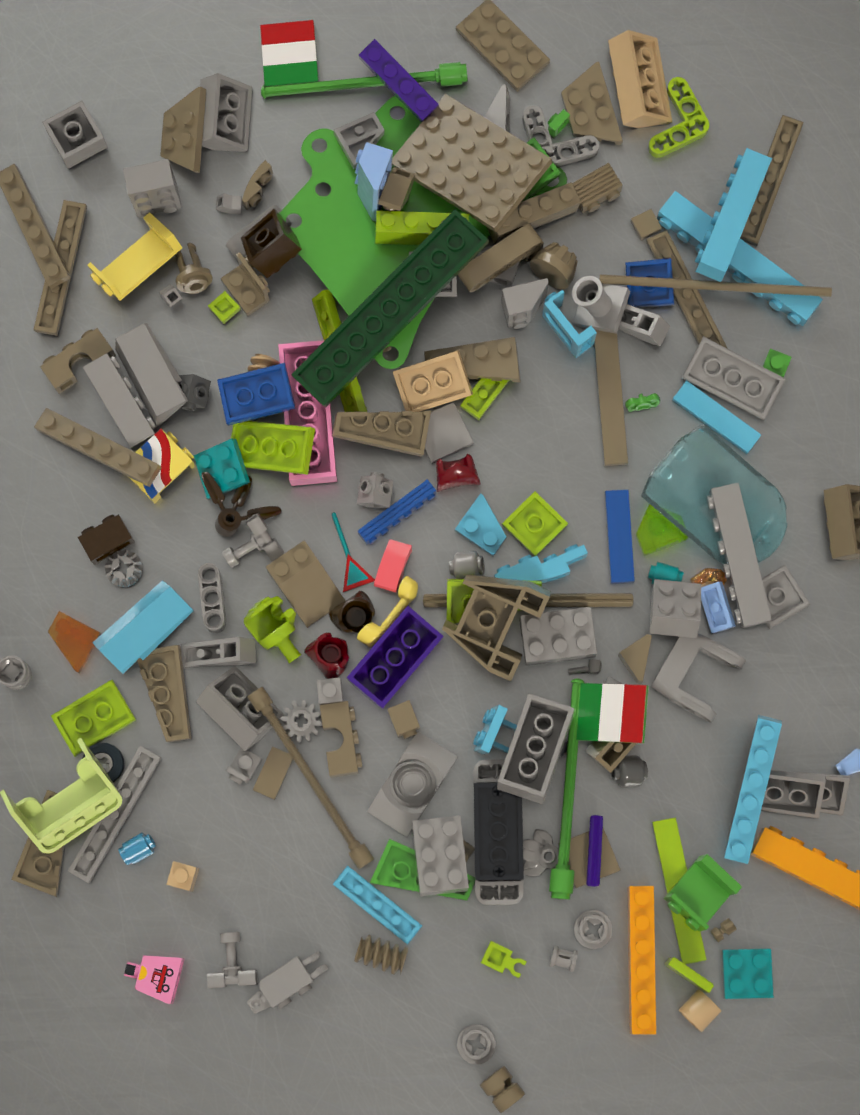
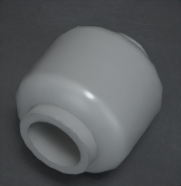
M476 551L457 552L454 555L453 561L449 562L450 574L455 575L456 579H464L466 575L481 576L485 572L483 556H479Z

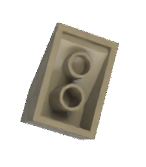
M305 540L266 566L268 573L307 628L326 616L330 610L345 602V599Z

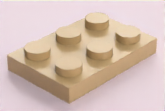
M459 350L393 371L405 411L420 412L473 395Z

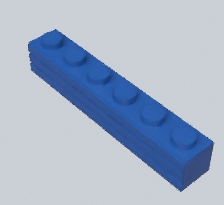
M428 479L390 506V508H387L360 528L358 534L366 545L374 543L377 540L376 537L386 534L391 526H397L402 518H408L412 511L420 509L425 501H431L435 497L436 489Z

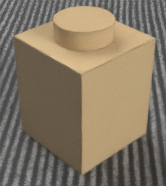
M173 861L166 885L193 892L199 868Z

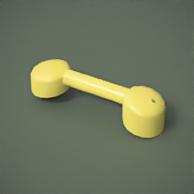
M405 576L398 590L400 600L381 626L374 622L365 625L358 633L357 640L372 648L408 604L415 599L418 592V583L409 576Z

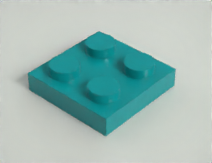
M231 438L193 455L207 499H211L201 477L203 472H208L215 479L223 494L250 483L236 439Z
M771 949L722 950L724 999L774 998Z

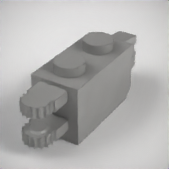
M317 951L303 961L297 956L262 979L259 985L260 990L247 1001L253 1013L256 1014L269 1007L274 1008L278 1006L281 1009L292 1002L289 997L298 992L301 996L312 988L310 984L314 982L313 979L329 969L326 964L318 967L311 974L305 966L318 960L321 956Z

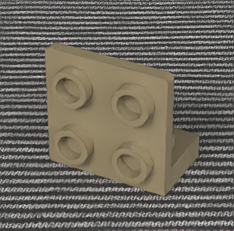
M239 252L236 254L239 266L220 279L245 314L249 316L270 301L268 296L270 290L262 274L257 275L247 256L243 257Z

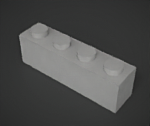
M106 353L85 365L83 369L130 448L153 436L155 434L153 429L157 427L150 416L145 418L141 409L145 407L138 396L133 398L129 389L133 387L126 375L121 378L117 371L121 367L114 355L109 357Z

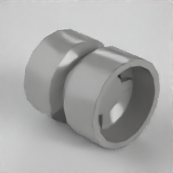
M6 656L0 660V683L12 690L25 688L29 684L32 672L26 662L16 656Z

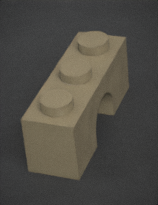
M96 328L95 330L86 331L77 342H71L64 346L62 352L58 355L46 358L40 368L58 394L78 382L72 372L73 365L77 360L86 358L94 361L106 353L109 357L113 355L115 357L116 354L99 329Z
M348 701L320 705L323 730H337L344 738L343 744L338 750L326 752L329 776L332 778L359 774L358 768L362 767L361 753L356 754L355 744H359L357 730L352 729L351 722L356 720L354 706L349 707Z

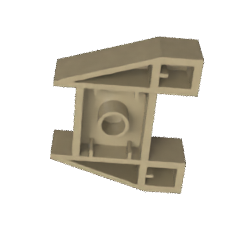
M466 575L463 584L474 588L459 624L457 625L446 620L442 630L489 672L512 681L522 654L502 645L518 609L540 618L550 598L551 591L530 581Z

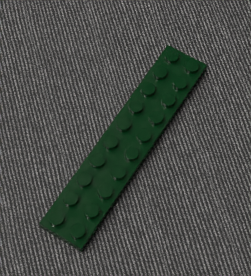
M455 209L291 374L292 377L326 408L489 243V240Z

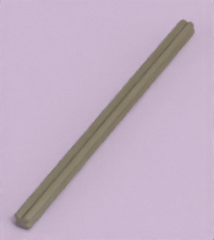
M424 594V607H447V594ZM550 594L546 607L633 606V594Z

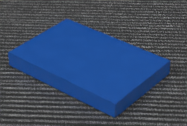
M285 363L217 380L228 426L296 409Z

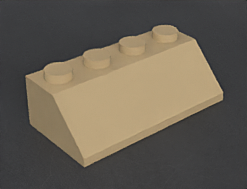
M627 30L608 40L623 125L644 128L672 123L658 39Z

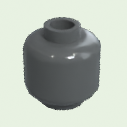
M637 755L625 756L611 772V777L613 780H616L620 787L640 786L648 777L647 764Z

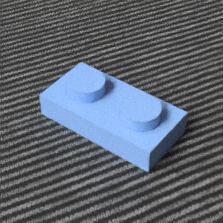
M719 581L702 587L701 601L711 633L715 634L736 627L723 582Z

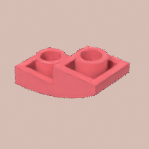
M389 540L375 578V587L397 592L404 576L405 565L412 552V545Z

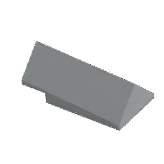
M147 323L116 338L115 350L155 426L158 427L188 401L178 384L182 380Z
M771 770L761 811L819 818L820 812L843 815L850 776Z

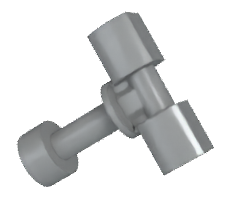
M259 513L251 516L246 521L253 532L250 535L251 540L235 550L230 547L222 552L231 568L240 563V557L255 548L259 551L264 549L271 561L284 554L275 538L272 539L266 531L267 525Z
M239 932L220 933L221 943L226 944L227 967L222 968V973L207 974L208 988L227 987V984H239V986L258 985L257 970L242 971L241 966H236L235 942H240Z

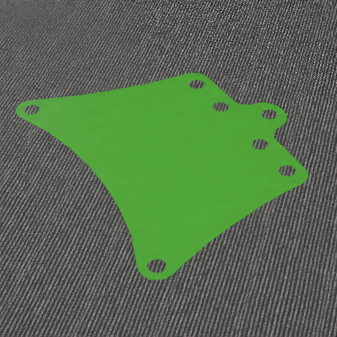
M396 96L390 98L375 113L385 130L383 137L376 145L393 150V158L422 123ZM395 106L402 107L405 110V116L400 120L393 119L390 116L391 108ZM318 129L311 132L305 138L301 147L302 156L312 168V176L279 214L285 222L287 216L293 213L301 217V225L291 228L302 248L298 255L311 267L347 315L350 316L409 256V252H413L419 245L375 244L376 221L371 220L357 194L358 185L355 184L356 168H352L334 136V131ZM320 138L327 142V149L324 152H316L312 149V142L315 139ZM557 167L561 172V175L558 176L559 183L553 187L545 186L531 198L567 184L566 173ZM415 181L413 182L409 200L401 209L402 212L452 213L456 209L459 213L466 214ZM322 182L329 184L331 187L330 194L324 197L319 196L315 191L317 184ZM384 206L381 207L380 211H388L383 208ZM469 216V222L488 238L490 234L487 227ZM433 300L386 346H392L398 350L399 355L396 360L387 361L383 357V350L375 357L380 366L386 369H395L404 364L418 326Z

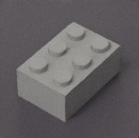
M169 159L123 168L128 196L137 217L143 218L149 212L153 216L155 213L160 212L173 213L178 208H182L177 182Z
M591 607L542 613L540 618L532 614L520 616L525 666L596 657L597 649Z
M452 816L412 821L419 895L429 896L468 891L469 885L461 817Z

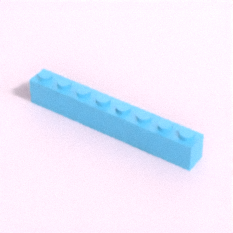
M677 191L671 195L659 210L657 216L659 224L665 229H671L677 233V237L681 241L692 244L696 247L695 250L697 252L700 249H705L706 244L702 242L707 230H713L714 225L710 224L712 217ZM739 239L727 269L735 281L804 286L749 244ZM752 292L757 297H763L769 301V305L773 309L781 310L788 315L787 318L792 323L800 324L801 326L806 324L823 300L819 296Z

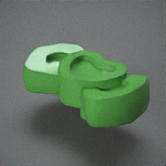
M656 393L647 397L639 394V398H629L625 402V406L629 412L657 407L661 400Z

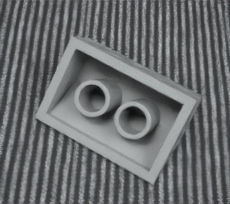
M219 73L200 79V86L206 89L202 146L218 151H248L252 86Z
M234 666L208 684L196 700V703L244 751H247L272 728V724H270L269 719L265 715L263 716L261 711L257 713L247 697L258 688ZM272 703L273 713H275L279 721L280 717H283L284 714Z

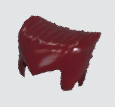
M466 454L460 460L442 461L440 458L437 461V492L455 486L481 484L474 460L470 454Z
M331 633L320 635L304 649V653L313 660L326 679L338 678L347 667L349 661L347 642L341 638L332 637Z

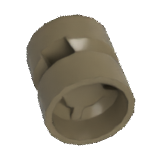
M505 1066L480 1084L486 1095L493 1097L492 1103L500 1113L511 1107L525 1095L519 1084L512 1082L513 1076Z

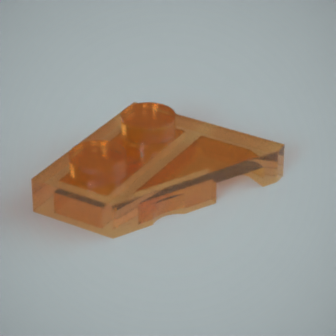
M60 611L48 630V633L73 669L80 673L95 646L92 642L101 633Z

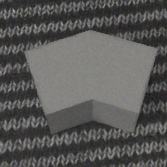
M225 193L217 196V211L228 214H242V196H232Z
M171 284L159 292L169 307L182 299L178 291ZM173 293L175 296L169 300L167 296Z

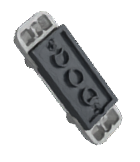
M505 759L481 760L475 765L473 771L475 894L478 901L485 905L516 904L522 899L524 893L522 797L497 789V781Z

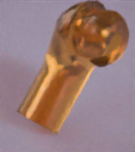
M705 568L693 576L690 581L691 583L701 585L706 581H713L714 583L721 581L724 585L727 578L721 569Z

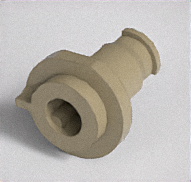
M188 243L187 246L193 264L186 266L181 250L177 252L175 256L177 257L180 274L176 277L175 282L178 290L181 292L197 294L204 291L211 284L213 277L208 268L202 267L200 259L196 254V246L193 243Z

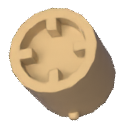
M699 989L678 1010L701 1033L721 1012L720 1008Z

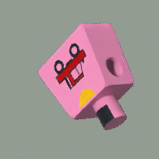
M143 955L141 965L127 962L124 976L137 979L136 990L167 1004H174L185 959Z

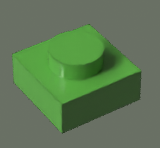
M564 109L559 114L555 113L548 121V131L554 139L569 124L570 114Z
M770 348L763 367L784 378L792 357Z

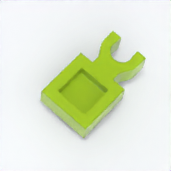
M490 941L481 963L500 973H503L504 969L507 968L513 976L519 978L521 974L514 970V965L521 963L525 966L527 961L520 958H511L510 956L513 951Z

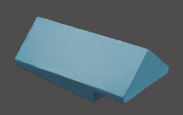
M162 580L92 643L124 674L139 658L144 660L194 610Z

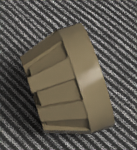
M553 242L534 255L530 261V267L540 280L547 278L549 286L564 290L569 287L574 279L578 260H576L577 256L574 252L570 253L568 251L569 248L565 245L561 247L557 242Z

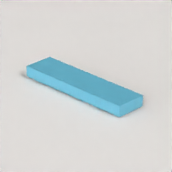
M687 380L672 399V401L745 454L749 453L761 437L759 432Z
M348 865L333 883L335 887L407 945L422 927L419 922Z

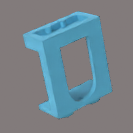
M563 290L558 293L553 292L544 300L542 317L573 356L577 358L594 345L597 332L590 326L578 334L559 310L563 305L565 292Z

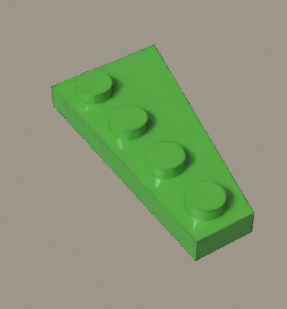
M389 839L370 883L419 892L415 850ZM467 874L468 891L438 894V896L467 901L475 884V877Z

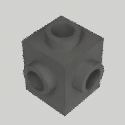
M195 374L179 375L182 381L178 384L188 399L182 406V409L195 411L196 408H205L209 398L208 393L211 381Z

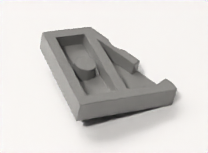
M372 112L334 129V136L352 168L355 169L358 164L356 163V157L359 149L363 150L366 142L376 145L383 137L385 130L375 112Z

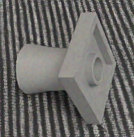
M585 276L579 279L572 289V298L578 304L572 323L577 327L588 328L592 326L594 330L617 334L631 291L626 287L602 284L594 276Z

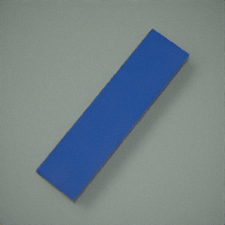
M629 490L605 491L611 584L634 583Z

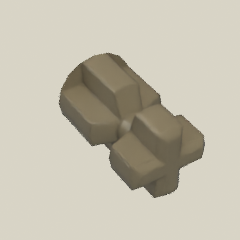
M727 918L720 923L721 929L715 927L711 930V934L717 942H720L724 939V933L730 935L737 929L733 922Z

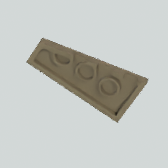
M515 337L424 351L426 361L459 350L469 379L488 378L492 381L512 380L513 382L521 383Z
M431 410L422 412H337L332 437L422 457L424 455Z
M180 645L155 648L144 660L139 658L137 662L142 679L145 681L149 691L148 695L155 707L156 716L166 742L192 739Z
M47 790L42 804L57 793ZM28 836L11 880L57 897L64 846L53 853H43Z

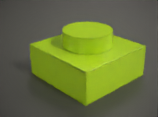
M226 291L208 305L209 309L223 324L241 310L240 306Z

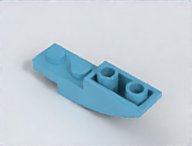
M575 544L564 550L565 553L562 555L552 554L544 558V563L542 564L538 556L531 557V555H527L519 559V564L510 567L508 564L497 569V574H494V578L542 581V583L551 582L570 575L568 565L586 558L588 552L584 545L578 547Z

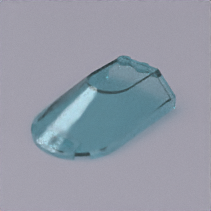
M703 424L677 441L650 473L641 495L644 500L705 552L723 564H726L725 556L720 555L717 541H721L719 532L714 531L712 519L715 518L713 509L709 510L706 496L710 495V489L739 482L758 563L768 558L778 548L787 529V507L778 489Z

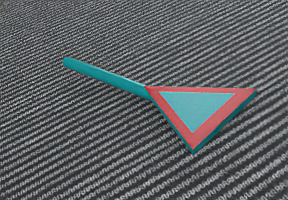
M333 512L332 518L347 557L343 592L374 582L375 579L351 557L337 515Z

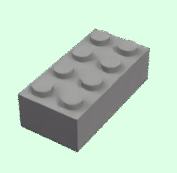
M528 693L497 781L498 790L544 804L574 716V708Z

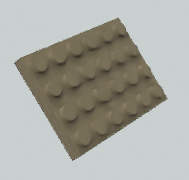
M445 94L438 102L439 106L417 127L394 155L392 167L416 174L415 182L464 213L469 214V216L494 232H497L553 163L552 159Z

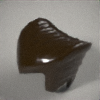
M358 591L354 596H351V598L329 612L332 623L339 630L346 633H359L365 625L372 622L373 616H375L373 604L368 595L363 591Z

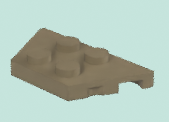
M596 62L561 92L565 111L570 114V128L573 137L591 135L600 142L601 140L615 142L616 145H621L623 143L601 66L599 62Z
M201 86L197 87L164 113L160 152L161 157L169 159V161L196 173H200L206 89Z

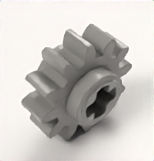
M305 700L302 701L299 707L293 701L292 706L294 709L284 708L288 716L280 717L281 721L287 722V725H284L283 728H285V731L290 730L288 733L290 739L296 735L298 743L301 742L303 736H305L307 741H311V733L319 735L315 727L322 726L321 721H316V718L321 716V712L313 713L315 704L307 708ZM300 716H304L305 720L308 721L307 724H303V727H299V724L295 722L296 719H300Z

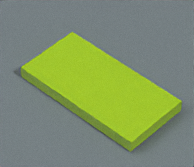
M255 421L233 424L231 438L237 440L245 468L308 475L315 428Z

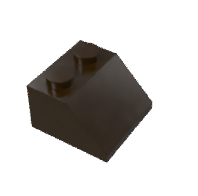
M275 209L241 237L249 263L267 279L274 273H277L285 263L296 257L298 252L302 250L297 236Z

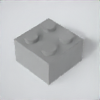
M83 101L42 122L68 169L108 148L104 137Z
M654 579L651 594L649 634L697 638L701 617V584Z

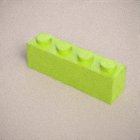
M376 211L375 244L420 245L451 213ZM461 214L469 221V214Z

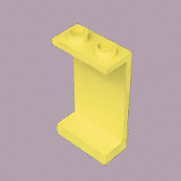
M150 212L143 217L150 230L101 272L91 262L87 265L92 271L90 277L98 286L103 284L101 287L109 297L114 295L121 301L182 249L174 234Z

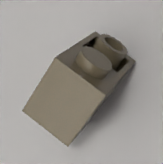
M394 167L389 173L378 204L384 206L383 208L388 211H401L409 200L416 174Z

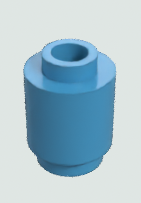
M142 832L124 842L118 851L126 865L136 864L153 854V848L156 847V844L150 834L145 835Z

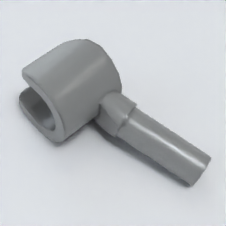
M589 659L588 667L570 668L568 672L569 674H598L601 671L602 662L596 659Z

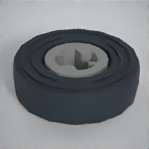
M97 743L90 746L89 749L98 760L108 759L106 762L109 764L108 768H104L111 781L115 782L121 776L124 769L122 753L109 743Z

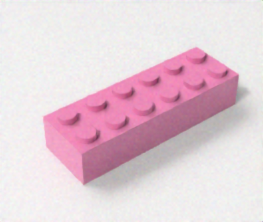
M325 340L278 344L280 364H286L296 408L284 412L285 425L315 428L308 475L289 473L291 486L337 482L334 437H332L331 403L324 408L291 375Z

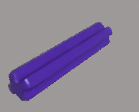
M592 815L590 817L586 883L590 887H598L600 885L603 816Z

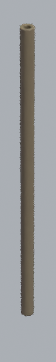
M601 274L599 278L602 284L824 297H831L832 288Z

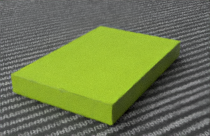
M113 680L108 681L51 715L74 757L83 753L77 742L79 738H82L89 748L136 721Z

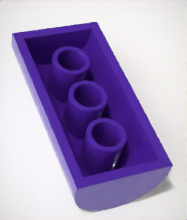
M407 606L346 679L369 700L383 709L444 636L412 608Z

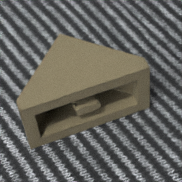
M649 634L618 654V657L638 684H642L652 638V635Z

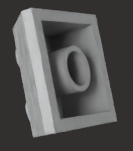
M547 278L502 289L501 304L508 328H523L527 326V323L531 322L547 296Z

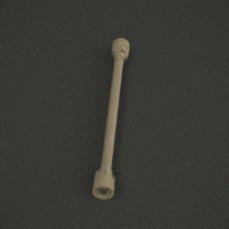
M264 687L248 695L247 697L257 713L261 711L263 716L265 715L269 719L268 721L274 727L273 729L277 732L280 740L284 742L283 744L289 750L288 752L292 755L291 757L295 760V763H297L296 765H299L298 768L304 773L303 775L307 778L306 780L310 783V786H312L311 788L315 791L316 796H319L318 799L322 801L321 803L327 809L326 811L332 817L331 819L335 822L336 827H339L338 830L342 832L341 834L349 845L348 847L351 852L348 854L358 870L373 861L374 857L364 843L361 845L358 840L354 839L355 837L349 831L350 829L346 826L345 821H342L343 818L339 816L340 814L334 808L335 806L331 803L323 787L319 785L320 783L314 777L315 775L311 772L312 770L308 767V764L304 762L305 759L299 754L300 752L296 749L297 747L291 741L292 739L288 736L285 728L281 726L282 724L276 718L275 713H273L274 711L271 706L273 701Z

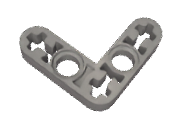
M529 106L524 110L522 119L528 141L533 138L535 133H542L545 136V140L538 143L552 159L556 167L591 159L597 155L599 142L594 136H583L552 144L542 110L538 106ZM530 113L537 116L536 127H533V120L529 118ZM586 143H589L590 146H593L592 151H589L588 148H585ZM576 145H578V150L580 149L579 155L577 154L578 151ZM563 148H570L573 151V155L566 158L562 156L561 150ZM554 151H557L558 160H556V155L554 156Z

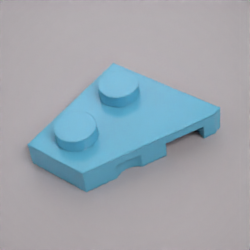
M480 493L455 528V531L494 557L506 540V535L484 495Z

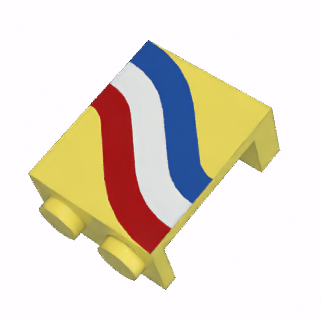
M162 429L135 452L162 467L155 480L148 487L130 478L154 504L161 499L159 494L186 468L190 467L193 469L195 467L192 461L194 456L186 448L181 450L176 444L178 442L177 438L170 431L165 433Z

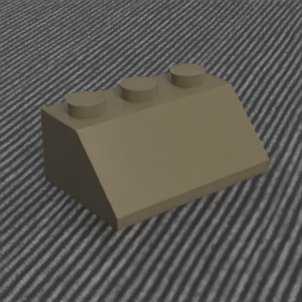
M845 484L824 490V505L826 507L827 529L830 538L829 548L832 559H860V486Z

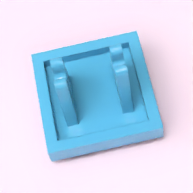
M497 705L490 710L487 709L482 723H485L484 728L481 732H477L473 744L476 745L475 752L482 755L487 754L493 747L508 753L509 747L494 741L500 726L513 731L517 728L516 724L504 719L508 708Z

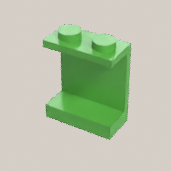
M705 854L696 859L664 899L668 902L667 906L676 914L680 913L686 919L685 923L694 931H704L709 928L707 922L730 895L737 894L742 886L708 854Z

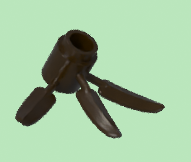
M208 472L201 474L213 503L218 504L221 509L215 522V528L222 536L229 537L234 535L241 521L247 520L257 513L264 520L277 516L282 512L278 506H267L248 510L247 515L240 516L236 509L244 505L252 484V478L249 475L250 483L236 489L231 499V503L234 504L233 507L225 509L222 503L225 500V496L215 479Z

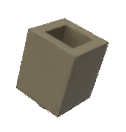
M410 700L387 709L398 738L403 736L404 739L417 735L416 730H419L420 726Z

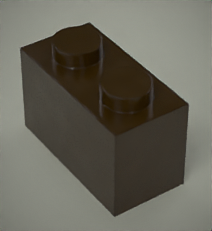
M119 514L107 516L102 520V524L95 528L90 526L81 532L82 535L78 537L94 565L107 559L116 551H121L135 543Z

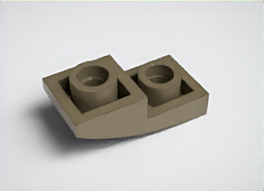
M266 160L257 168L246 186L242 199L246 210L256 207L261 202L263 196L261 185H266L272 179V166Z

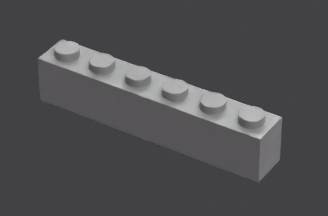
M739 482L712 488L709 491L710 495L706 496L709 510L713 509L715 518L712 519L714 531L719 532L721 540L717 541L719 553L725 556L726 564H723L725 577H730L732 585L728 587L731 601L735 600L737 610H734L736 623H741L742 628L768 623L772 618Z

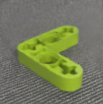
M675 77L670 80L667 93L683 122L650 139L648 150L653 157H664L703 138L709 130V121L689 84L682 77ZM674 85H677L678 87L682 86L681 94L683 98L681 100V95L678 92V90L673 91ZM688 102L693 104L695 109L687 113L682 109V105ZM696 123H698L699 125H704L702 131H700L698 128L694 130L692 129L695 127ZM680 131L685 135V139L680 142L675 141L672 136L673 133ZM666 136L668 137L669 142L663 145L661 151L659 148L654 149L655 142H658L659 145L666 142Z

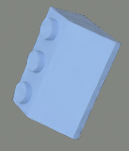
M366 142L364 149H359L356 157V163L358 164L355 170V174H357L355 184L358 185L357 194L371 220L376 221V211H380L382 205L378 204L392 169L393 150Z

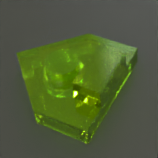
M649 504L636 533L644 556L688 540L679 516Z

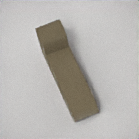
M526 224L471 260L457 275L469 292H474L521 260L531 261L534 255L543 249L544 242L531 224Z

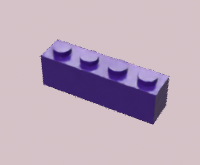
M376 39L359 54V59L421 122L439 106Z

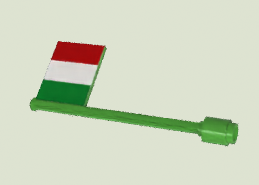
M314 20L260 25L264 85L261 87V95L265 99L270 96L385 86L377 76L319 81ZM460 62L439 64V68L435 69V71L409 73L417 82H441V87L462 85V82H468L466 64H461Z
M579 678L571 681V707L574 708V716L568 732L558 864H556V869L551 868L549 892H551V898L570 900V894H573L575 871L570 870L569 853L578 741L644 744L648 685L585 683Z

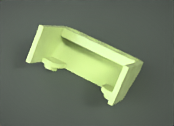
M79 738L77 742L86 757L81 759L76 766L80 779L43 804H40L33 797L24 798L15 804L4 789L0 791L10 815L43 853L55 852L117 810L122 804V797L82 738Z

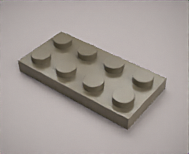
M485 0L456 26V31L517 92L550 63V59L491 0Z

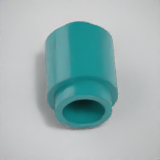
M657 562L656 566L651 565L648 579H651L652 585L654 579L681 582L684 572L679 571L678 567Z

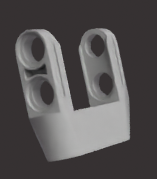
M697 634V638L679 637L651 687L675 704L708 722H712L716 713L706 703L679 689L680 683L699 650L726 666L742 669L746 660L701 634Z

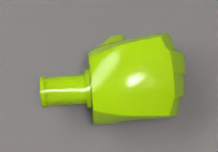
M279 596L262 598L248 611L243 621L244 625L263 648L269 650L273 646L278 647L288 660V663H291L302 655L289 639V634L296 630L294 625L296 612L293 608L283 612L281 609L283 600Z

